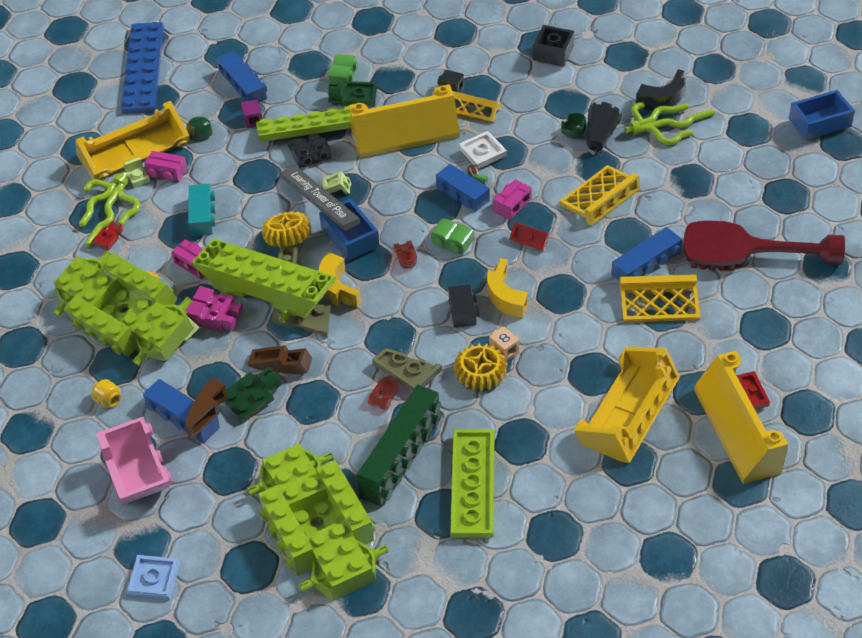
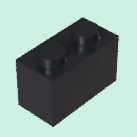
M471 284L448 287V300L454 328L476 325V317H480L479 307L474 304L477 303L476 292H472Z

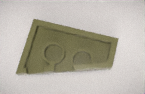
M317 304L306 318L290 316L285 323H281L278 319L283 311L273 308V323L290 328H303L305 332L313 333L314 331L328 338L331 304Z
M388 348L383 349L372 359L374 366L411 391L414 390L417 384L426 386L442 371V365L435 363V365L426 363L424 359L419 358L416 360L409 358L407 354Z

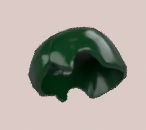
M582 113L568 114L567 120L565 122L562 120L561 132L566 137L577 138L586 131V117Z
M194 117L186 124V130L191 140L202 141L208 139L213 133L211 122L205 117Z

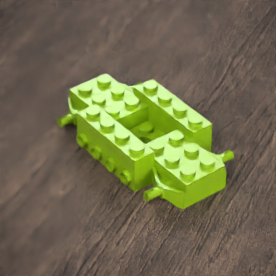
M107 250L98 259L76 256L53 282L60 300V304L53 313L59 317L65 311L73 321L71 324L76 329L85 330L84 332L92 339L94 337L98 338V341L105 347L111 346V349L118 355L122 353L129 357L138 346L140 353L133 360V363L137 366L145 358L167 361L194 329L186 314V309L193 302L190 298L186 297L178 306L173 305L177 299L173 294L174 290L170 286ZM128 307L125 313H121L122 309Z
M299 443L262 459L263 465H261L260 482L247 488L250 496L258 493L261 504L259 514L263 522H268L267 528L271 537H276V545L279 552L286 555L284 559L288 569H293L296 576L312 569V577L298 584L301 592L303 593L314 587L315 590L318 589L328 599L334 601L375 582L376 561H378V557L389 553L388 548L385 544L372 550L366 546V544L374 541V524L336 460H334L331 452L317 457V455L306 450ZM316 521L323 523L320 527L312 526Z

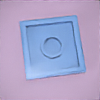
M137 555L126 591L127 596L170 600L180 565L179 559Z

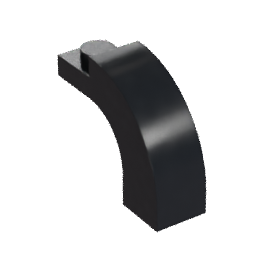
M678 69L673 80L665 86L654 87L641 84L636 93L635 104L643 102L645 104L643 109L654 110L660 106L672 107L679 103L685 94L686 78H684V70Z

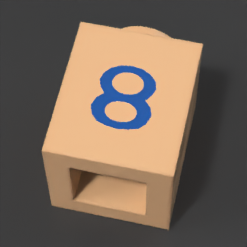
M504 326L489 336V347L495 346L496 350L500 349L506 361L519 353V339Z

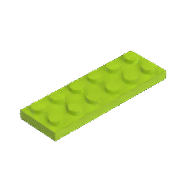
M349 106L344 107V109L332 108L324 112L313 111L310 114H295L291 117L280 116L277 119H262L256 122L259 142L351 128Z
M453 429L451 538H494V429Z

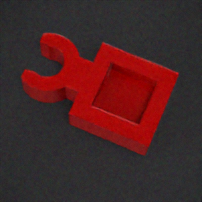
M114 221L109 223L107 230L103 228L92 240L95 246L109 251L118 241V235L124 229L122 224L116 227Z

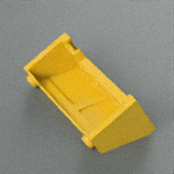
M450 84L436 88L435 95L381 107L368 109L367 105L363 103L349 105L352 138L360 159L460 138L455 98Z
M172 102L164 103V109L160 112L155 110L154 115L93 139L89 137V141H86L83 136L76 139V154L93 180H105L109 175L125 169V162L138 157L141 161H145L149 158L151 151L164 153L173 148L185 146L189 141V134Z
M625 347L619 356V364L622 370L589 423L581 420L574 429L581 445L624 463L631 462L680 378L667 348Z
M735 350L717 355L695 384L694 391L742 483L746 484L782 474L788 442L781 432L776 430L766 431L735 374L736 368L741 365V358Z

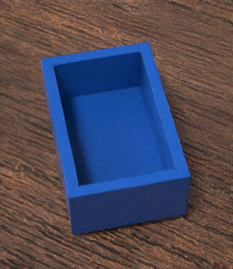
M834 90L791 103L789 120L803 138L808 140L852 127L855 110L838 90Z
M351 198L341 203L359 217L360 224L346 231L340 228L322 211L319 212L321 229L347 261L380 246L378 230Z

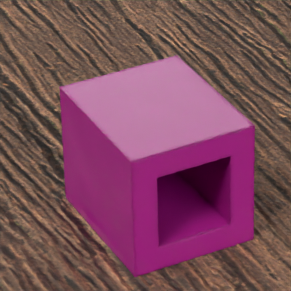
M258 100L241 103L246 128L257 127L256 122L262 120Z

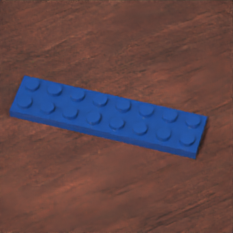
M163 22L131 24L121 105L122 114L150 113L156 110L164 34Z

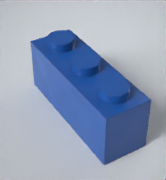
M449 164L436 174V187L451 196L452 199L462 203L466 208L476 212L490 201V188L454 165Z

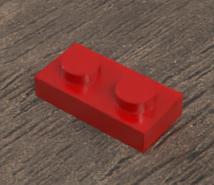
M514 222L509 240L544 251L550 233Z
M755 371L736 375L754 409L769 406L770 400Z

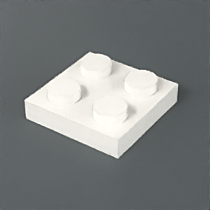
M489 131L459 144V150L478 169L507 156V150Z

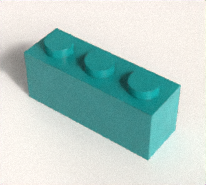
M210 184L189 185L188 225L191 236L213 234V227L216 226L215 216H213V214H216L215 203H213V201H216L215 191H211Z

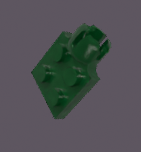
M344 81L343 84L330 83L328 85V102L342 103V106L363 103L368 108L376 106L377 82Z
M270 367L265 368L257 375L249 372L226 389L228 397L223 402L242 423L275 400L272 393L282 383L276 372H271L273 369Z

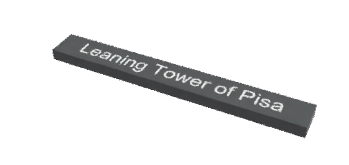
M296 165L280 172L281 177L344 231L360 224L358 216Z

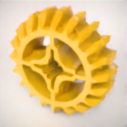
M291 211L290 213L285 212L279 213L276 216L273 215L262 226V235L265 243L273 247L279 246V248L294 246L297 243L300 244L311 233V224L308 216H305L303 213L300 214V212L294 213Z
M478 343L477 346L471 344L470 348L464 347L463 352L459 351L458 357L455 358V376L461 385L465 384L466 389L472 387L473 391L477 388L481 391L484 388L490 390L491 386L497 387L498 383H502L503 377L506 375L507 363L505 356L501 353L500 349L496 350L495 346L489 347L487 343L484 346Z

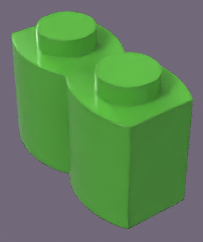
M335 55L328 74L329 84H343L344 81H354V72L358 70L356 56Z
M441 219L431 232V240L437 247L449 248L454 253L464 254L474 240V230L468 226L456 224L451 220Z

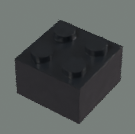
M543 25L533 44V60L565 67L574 47L575 31Z

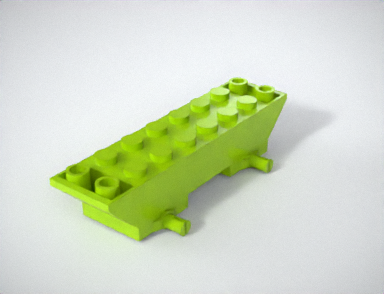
M214 238L192 261L193 266L212 282L215 289L221 290L223 294L242 298L250 295L272 302L275 309L283 311L278 318L281 323H285L290 316L306 318L336 280V276Z

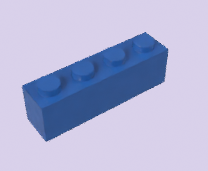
M232 51L216 58L219 72L245 102L258 100L259 103L267 99L266 92L268 90L265 83L259 80L258 75L251 71L250 66L244 63L241 56Z
M665 227L612 261L611 275L620 281V277L644 276L651 273L653 269L665 264L667 260L681 252L682 238L668 227Z
M158 379L143 393L146 408L157 412L165 421L169 420L179 430L183 429L187 432L185 425L194 400L163 380ZM218 416L193 439H198L205 443L220 428Z

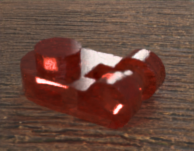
M411 240L400 245L399 243L393 244L394 253L400 266L412 268L417 264V254Z
M391 376L383 377L370 394L368 404L378 405L380 409L387 411L391 401L398 392V381L396 378Z

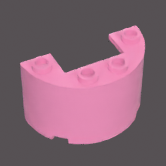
M144 417L96 433L121 505L170 488V484L173 483L166 466L160 464L163 461L159 450L155 451L151 440V435H154L151 424L145 423Z

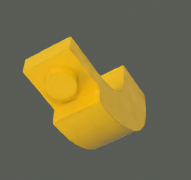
M328 252L320 263L319 271L336 276V280L327 290L324 297L337 307L343 302L346 305L358 308L361 305L360 291L338 281L345 272L344 258Z
M500 258L498 265L494 266V270H488L487 273L488 297L491 303L501 312L513 317L523 318L528 305V292L512 289L504 283L508 272V259Z

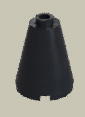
M594 102L588 109L586 145L592 151L602 150L621 122L622 113L620 115V109L613 104L607 102L596 104L597 102Z

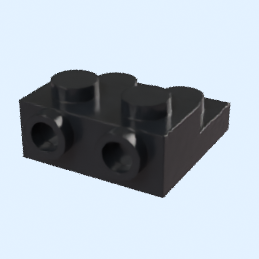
M320 133L287 141V146L299 168L331 158L330 146L325 137L322 138Z

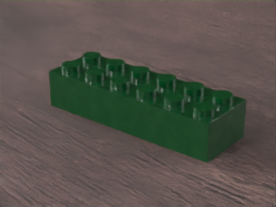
M419 384L416 385L357 473L361 499L380 507L383 506L385 501H389L394 487L401 483L404 472L410 469L413 458L421 452L422 444L430 438L433 427L438 425L441 420L439 392Z

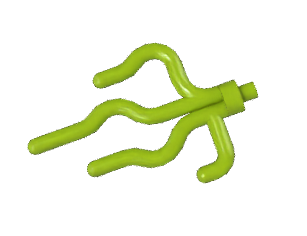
M639 102L631 107V114L635 121L629 122V126L624 127V131L626 134L631 133L632 135L650 132L661 144L670 146L677 144L683 138L692 136L693 131L691 129L685 130L668 139L657 129L658 127L668 125L675 128H685L696 120L715 115V110L710 109L690 115L684 121L668 118L655 121L660 113L671 114L684 111L689 108V104L683 103L672 107L660 106L653 110L650 117L643 119L638 110L643 109L645 104Z
M126 172L117 174L112 183L94 179L88 181L84 186V192H89L94 186L107 190L102 194L92 197L87 202L86 213L79 222L80 227H85L92 217L94 205L108 199L104 206L107 218L98 223L85 242V247L90 248L95 236L114 220L112 205L118 197L134 205L121 216L118 226L120 224L124 226L128 219L140 210V201L123 192V189L128 184V174Z

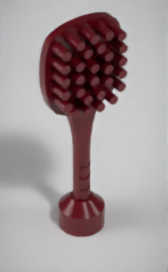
M705 220L692 222L687 225L684 233L683 248L687 261L691 262L690 267L695 269L698 263L701 270H705L706 265H709L710 270H715V267L719 266V270L724 271L725 266L728 265V270L733 271L735 265L741 267L742 262L751 254L765 252L819 254V257L826 264L842 265L845 256V236L828 234L820 243L775 241L753 237L741 225L735 223Z

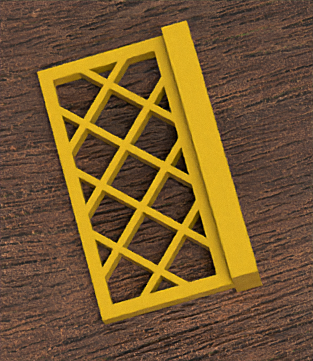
M607 165L559 201L560 206L586 218L587 224L593 226L640 190L639 175L635 173L627 175ZM608 172L613 174L612 176H604ZM606 181H614V183L604 184ZM596 182H602V184H599V185H592L593 183H596ZM594 190H602V192L592 193ZM584 191H590L588 194H580ZM592 198H599L597 201H592ZM583 199H590L587 202H580ZM577 200V203H568L569 201Z
M697 275L620 277L619 292L621 294L623 322L700 320ZM684 291H693V296L688 300L682 293ZM647 292H652L656 296L650 301L643 295ZM671 292L675 296L669 300L663 294ZM625 293H633L637 297L631 302L625 297ZM658 298L666 303L662 308L654 304ZM677 298L685 302L681 308L673 303ZM639 299L647 304L643 309L635 305ZM689 305L695 310V314H687L683 310ZM670 306L677 312L674 315H668L664 311ZM632 307L638 314L636 316H627V311ZM652 307L657 313L655 315H648L645 311Z

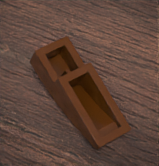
M286 345L252 349L247 365L259 370L270 367L273 369L271 372L301 374L308 373L312 356L306 348L288 350Z
M214 377L197 395L189 411L185 426L188 437L191 440L220 414L218 405L228 397L225 384Z

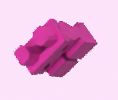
M200 286L193 297V302L186 309L187 316L195 324L203 325L208 329L222 333L224 328L233 330L236 319L232 315L241 316L243 304L235 302L232 295L218 294L212 289Z

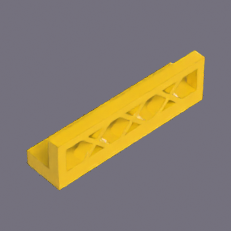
M434 87L432 96L435 95V90L438 87ZM452 91L455 100L459 101L462 105L456 109L457 114L494 122L497 110L500 111L502 104ZM473 104L477 110L469 113L466 106ZM483 109H492L490 118L483 115Z

